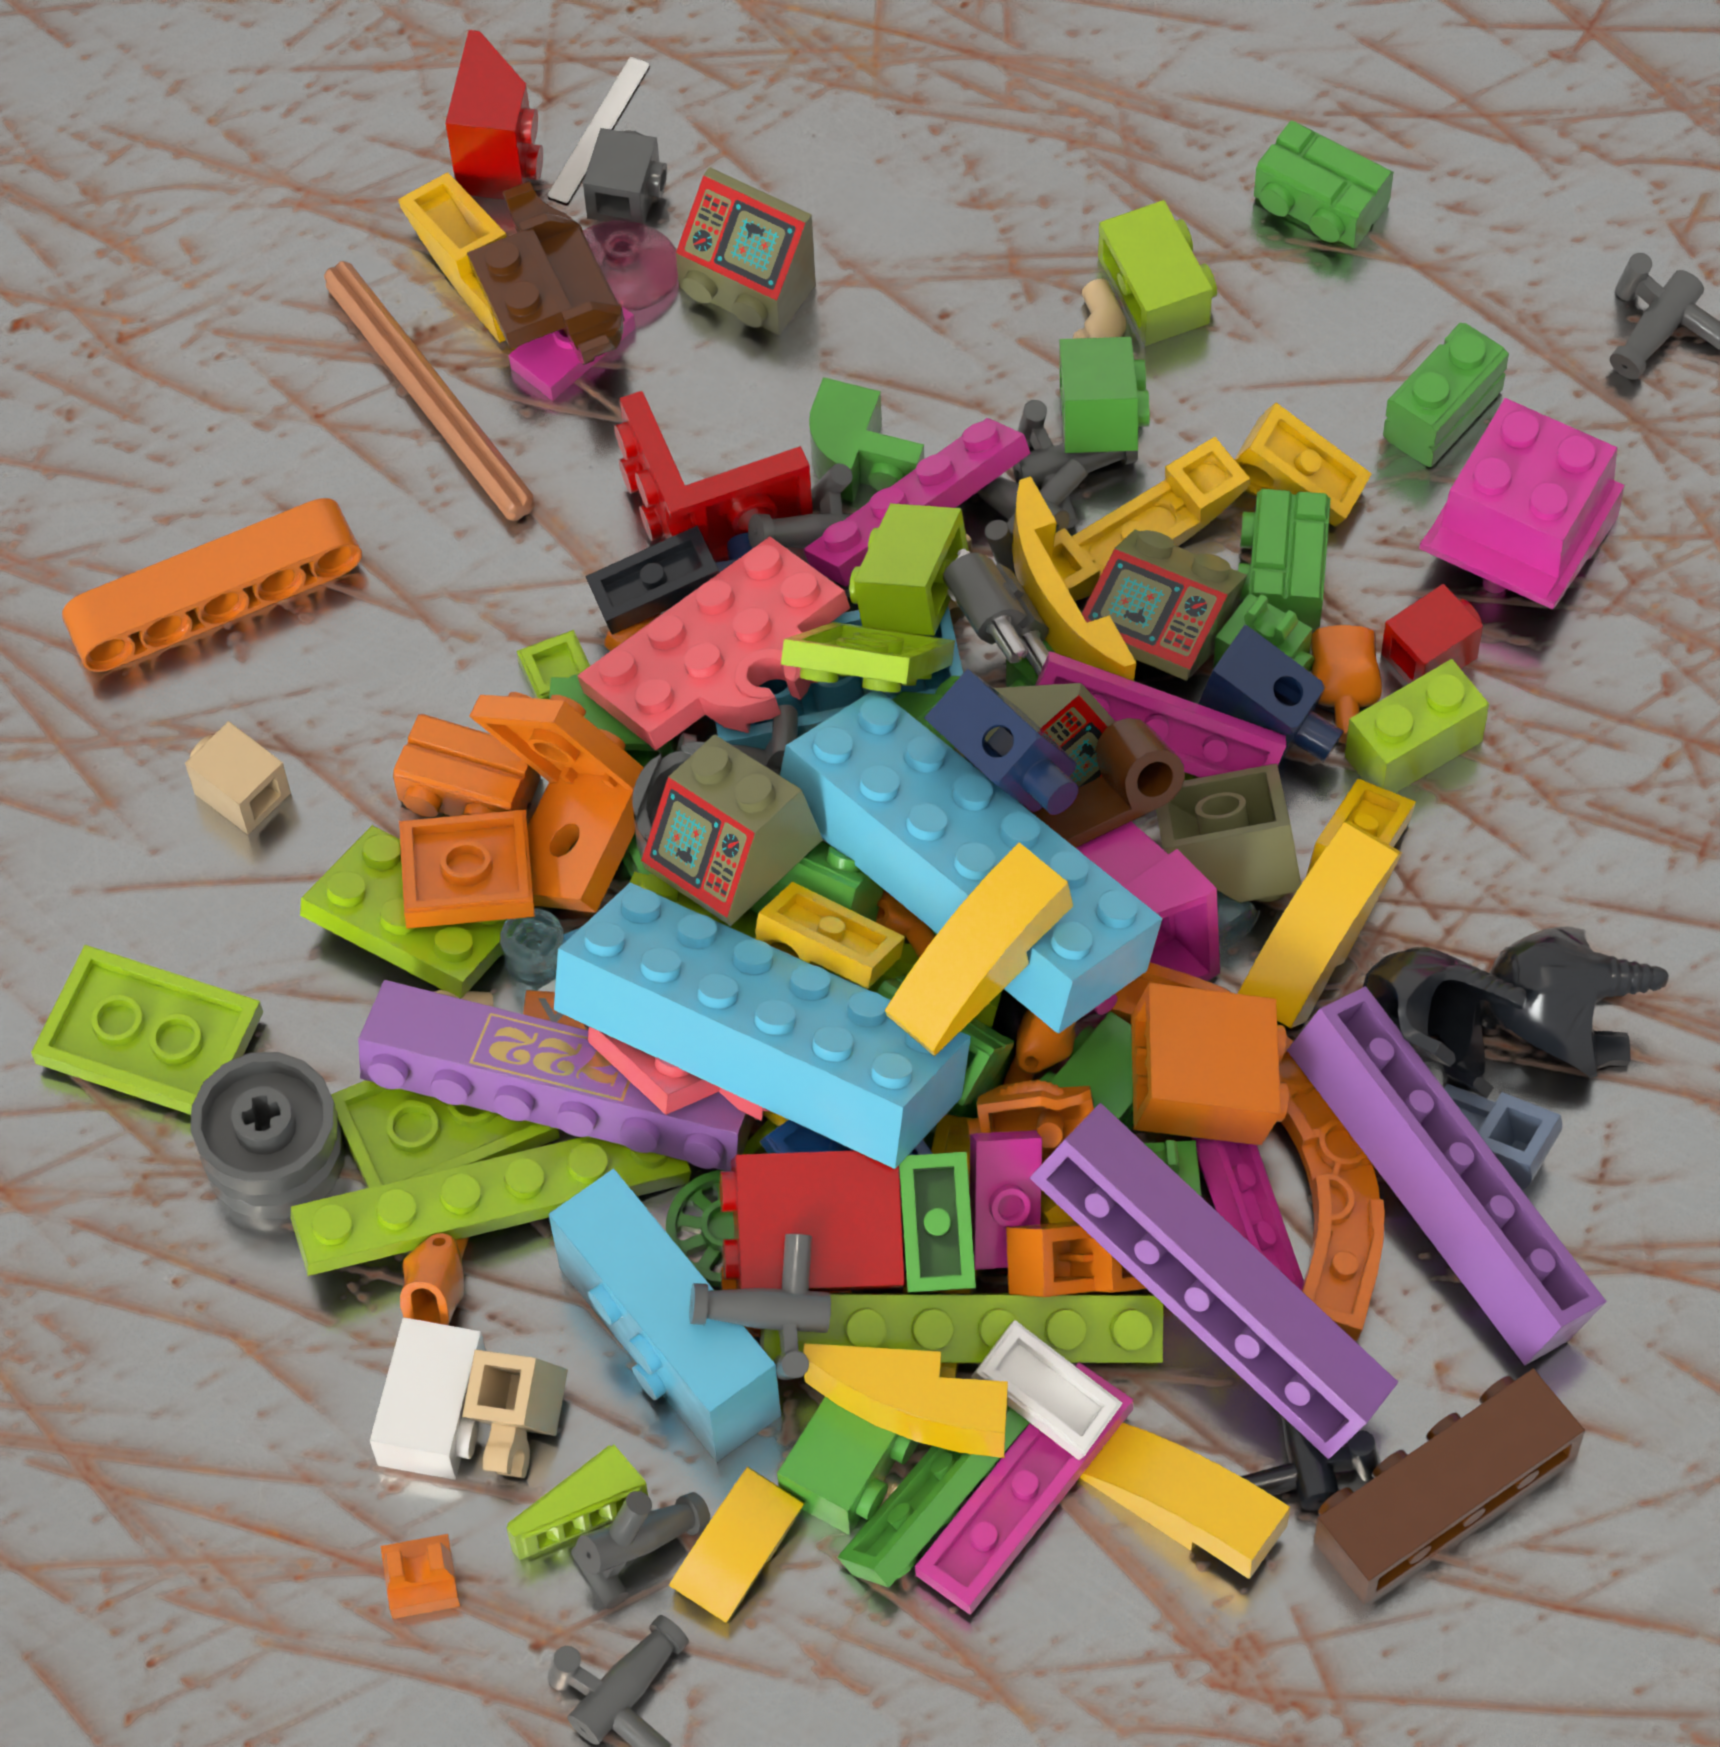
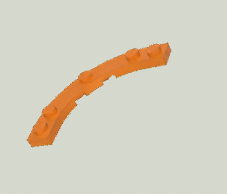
M1149 962L1145 973L1115 993L1118 999L1110 1011L1131 1024V1015L1148 983L1227 993L1232 992L1192 975ZM1286 1035L1285 1052L1279 1064L1280 1082L1288 1085L1289 1100L1285 1118L1281 1123L1295 1144L1306 1170L1314 1212L1313 1244L1301 1291L1357 1342L1363 1330L1379 1269L1384 1240V1201L1380 1199L1379 1186L1373 1164L1289 1054L1287 1049L1294 1041Z

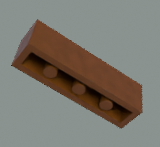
M1534 1368L1515 1381L1511 1376L1501 1378L1482 1394L1479 1399L1481 1405L1462 1418L1457 1412L1446 1416L1431 1428L1426 1435L1428 1441L1410 1454H1407L1404 1450L1394 1452L1374 1469L1372 1473L1374 1479L1355 1492L1350 1487H1345L1333 1494L1321 1505L1318 1510L1320 1516L1317 1518L1313 1542L1363 1605L1578 1455L1585 1429Z

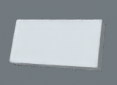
M1016 1320L1007 1327L971 1376V1378L976 1380L1008 1381L1007 1405L1078 1460L1086 1455L1122 1405L1121 1401Z

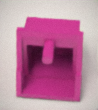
M1504 398L1451 487L1446 504L1428 533L1420 542L1419 549L1482 577L1483 586L1490 593H1501L1508 589L1550 609H1554L1587 559H1591L1619 516L1625 485L1614 480L1617 447Z
M1132 821L1076 848L1162 917L1150 959L1151 963L1177 970L1205 981L1211 980L1220 973L1217 888L1178 849L1168 854ZM1115 994L1084 1016L1095 1012L1098 1015L1106 1014L1115 1006L1118 999Z

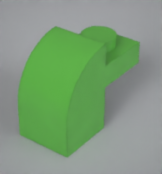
M823 377L809 417L811 459L819 480L835 464L840 463L849 467L853 474V479L841 492L842 499L853 502L860 483L871 485L878 491L889 488L915 470L918 463L925 459L924 444L879 433L882 427L881 391Z

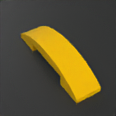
M1213 437L1165 466L1164 481L1073 536L1065 528L1055 533L1052 562L1073 600L1077 601L1091 595L1114 548L1135 529L1138 531L1150 530L1162 533L1170 537L1175 546H1180L1233 503L1250 486V477L1218 439Z
M1032 477L1019 480L1012 544L1016 578L1049 628L1045 640L1054 652L1059 655L1134 681L1136 661L1110 615L1086 623L1052 562L1057 522Z

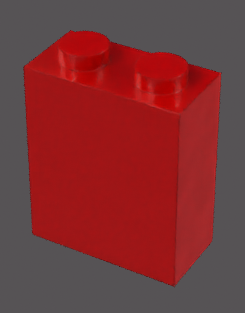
M855 1150L735 1155L731 1160V1171L720 1172L721 1211L733 1212L734 1239H723L724 1280H736V1289H782L785 1234L812 1236L809 1291L897 1289L904 1285L899 1165L894 1169Z

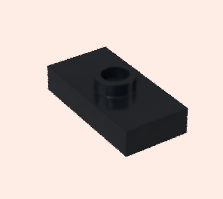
M697 525L585 577L605 622L613 635L670 609L720 572Z

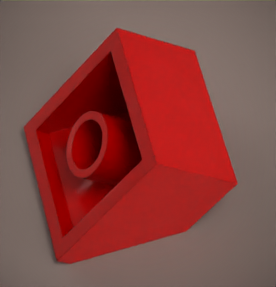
M468 30L445 122L454 177L470 196L505 200L503 191L531 181V179H540L543 167V146L535 144L538 131V110L529 107L527 86L522 78L480 31Z

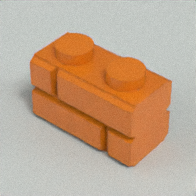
M418 714L408 736V743L404 745L394 767L393 779L398 800L402 801L410 811L424 817H435L438 812L450 816L526 810L527 812V805L529 802L531 803L541 780V775L489 733L425 714Z

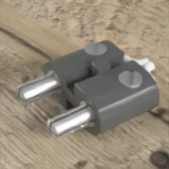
M966 549L959 550L956 560L943 573V581L948 587L949 596L954 602H957V606L961 608L981 640L991 645L996 643L1010 663L1020 662L1021 658L1026 657L1039 677L1049 653L1043 644L1048 635L1049 628L1011 569L1000 563L996 566L992 559L981 553H970Z

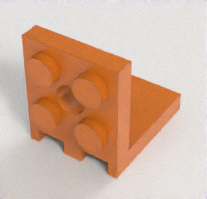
M510 692L508 696L479 695L469 717L549 781L527 826L534 906L596 913L635 833L632 803L633 791L644 767L624 751L626 744L622 739L594 726L584 717L586 710L570 698L562 695H552L550 699L531 698L518 692ZM577 841L575 846L568 852L570 847Z

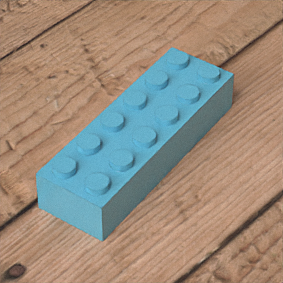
M871 691L786 745L780 776L802 789L822 838L838 852L854 860L856 867L937 934L987 874L1019 842L1068 882L1073 907L1026 952L1029 965L1004 988L1056 1033L1062 1032L1147 971L1162 917L1017 800L1000 789L986 775L883 692Z
M631 882L558 948L554 997L555 1011L651 1056L677 1066L681 1070L894 1169L962 1098L971 1036L959 1032L934 1057L886 1015L885 1009L890 1003V999Z

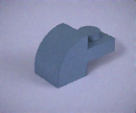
M1446 1084L1445 1091L1520 1189H1526L1531 1184L1562 1131L1561 1114L1501 1092L1496 1102Z

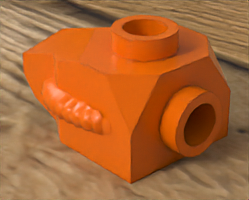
M1040 1080L1000 1085L978 1096L977 1111L979 1118L968 1119L969 1138L970 1134L1036 1130L1042 1137L1043 1164L1067 1136L1094 1110L1091 1087H1058V1085H1053L1052 1082Z

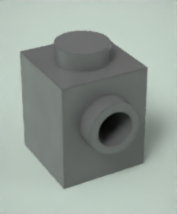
M600 128L583 181L587 219L644 228L653 197H662L667 180V164L659 162L657 137L645 136L631 130L616 131Z

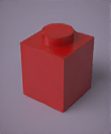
M1442 584L1385 622L1381 655L1408 684L1450 659H1453L1459 668L1462 669L1478 658L1483 630L1481 618L1476 609L1467 600H1458Z

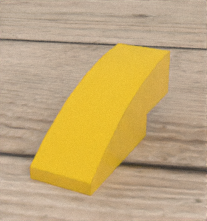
M447 172L399 198L400 208L458 294L495 339L501 343L505 341L504 335L471 269L467 252L503 239L507 235Z
M1345 821L1324 849L1285 909L1237 994L1276 999L1277 1021L1290 1029L1306 1022L1335 967L1345 962L1402 852L1350 821Z
M1019 842L987 874L931 941L886 1007V1015L935 1057L1029 965L1026 952L1073 907L1068 882Z
M804 1343L803 1353L809 1361L808 1371L804 1375L805 1382L836 1405L877 1427L919 1443L959 1453L1004 1458L1008 1381L941 1377V1352Z
M1126 1423L1120 1425L1079 1477L1190 1551H1192L1195 1545H1198L1248 1579L1254 1574L1288 1525L1290 1506L1221 1465L1177 1443Z

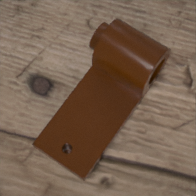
M1126 718L1116 721L1105 729L1096 747V758L1102 777L1079 787L1076 799L1065 811L1052 815L1042 807L1038 811L1030 812L1077 848L1164 806L1174 799L1184 782V765L1174 751L1142 720Z

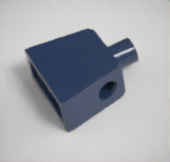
M1247 625L1242 627L1212 670L1198 703L1207 708L1286 735L1287 746L1278 765H1280L1294 744L1324 763L1344 733L1342 729L1314 712L1326 688L1323 682Z
M967 669L924 717L994 784L1030 811L1035 812L1043 807L1048 813L1056 815L1065 811L1076 799L1078 785L1069 776L1075 771L1077 763L1021 709L971 670ZM999 727L989 740L986 741L985 737L988 732L993 728Z

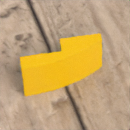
M748 1466L696 1541L669 1586L725 1623L729 1622L762 1568L770 1561L806 1503Z

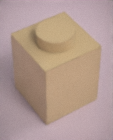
M229 721L214 735H208L201 739L192 750L190 758L185 762L194 794L247 835L291 794L283 762Z

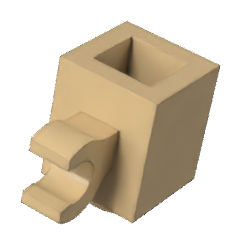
M482 1350L474 1351L462 1417L491 1426L483 1456V1470L497 1472V1474L525 1478L530 1459L527 1432L556 1436L568 1369L533 1357Z

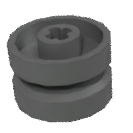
M280 1052L249 1053L224 1063L203 1082L191 1108V1135L214 1194L230 1209L258 1220L287 1219L291 1217V1206L323 1199L333 1190L344 1167L345 1139L338 1121L333 1098L325 1080L304 1060Z

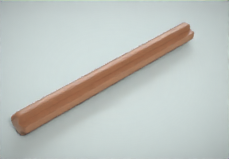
M340 261L335 267L328 268L324 274L326 288L505 517L512 521H518L524 515L530 514L535 507L532 492L353 265L346 261Z

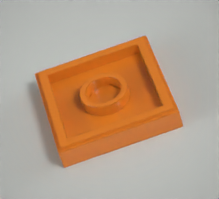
M526 810L399 821L406 929L535 917Z

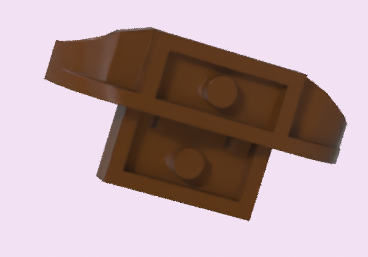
M530 181L503 191L504 199L517 233L467 252L471 269L509 348H515L563 329L582 365L593 362L597 356L617 349L621 342L623 322L625 321L621 304H618L585 238L581 225L566 213L554 209L543 202L534 191Z

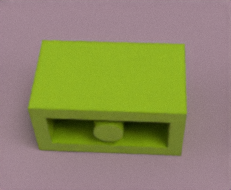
M1165 200L1099 222L1098 258L1144 346L1210 324L1212 298L1217 296L1215 278L1206 263L1199 265L1193 254L1192 237L1183 219H1174Z
M890 503L879 528H873L870 533L868 551L861 566H856L850 577V599L853 604H858L862 626L919 635H935L951 600L948 594V587L943 581V573L956 560L959 550L966 549V551H969L961 508Z
M1450 659L1349 719L1344 757L1364 781L1397 793L1483 742L1489 703L1454 660Z

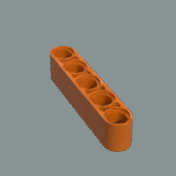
M320 498L86 591L74 597L65 605L62 610V619L86 669L93 672H104L341 577L358 565L362 558V550L338 503L330 498Z

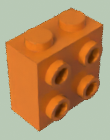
M1148 983L1131 1015L1134 1130L1262 1146L1274 1124L1284 1120L1289 1100L1288 1085L1280 1082L1279 1064L1283 1059L1286 1047V1030L1283 1025H1277L1276 999Z

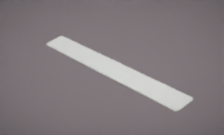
M634 57L628 59L549 191L548 197L563 203L570 201L586 174L600 128L612 130L649 68L650 64Z

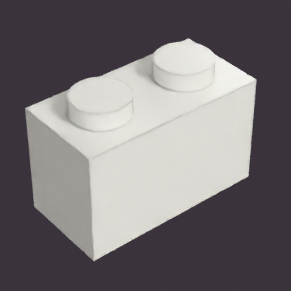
M403 1317L370 1438V1444L378 1466L456 1480L461 1458L471 1459L478 1437L479 1422L462 1416L474 1351H486L481 1331Z

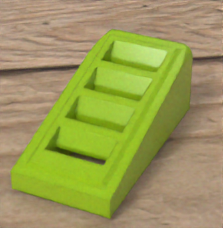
M614 1444L607 1446L507 1523L506 1529L511 1550L519 1560H522L614 1521L628 1494L639 1491L648 1496L645 1480Z

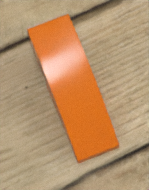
M1075 1221L1006 1227L1008 1293L1010 1295L1051 1297L1093 1291L1115 1293L1147 1289Z

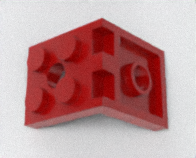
M643 391L619 398L622 423L614 425L615 435L624 458L619 459V467L629 493L640 492L645 504L639 507L640 515L651 541L660 538L662 542L698 525L715 563L728 561L729 557L726 547L728 540L738 534L748 533V525L752 515L769 514L772 519L813 513L810 465L801 446L685 485Z

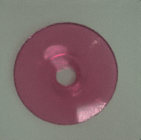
M630 221L603 222L583 230L585 238L621 307L626 308L628 311L646 309L664 300L678 283L676 248L658 230Z

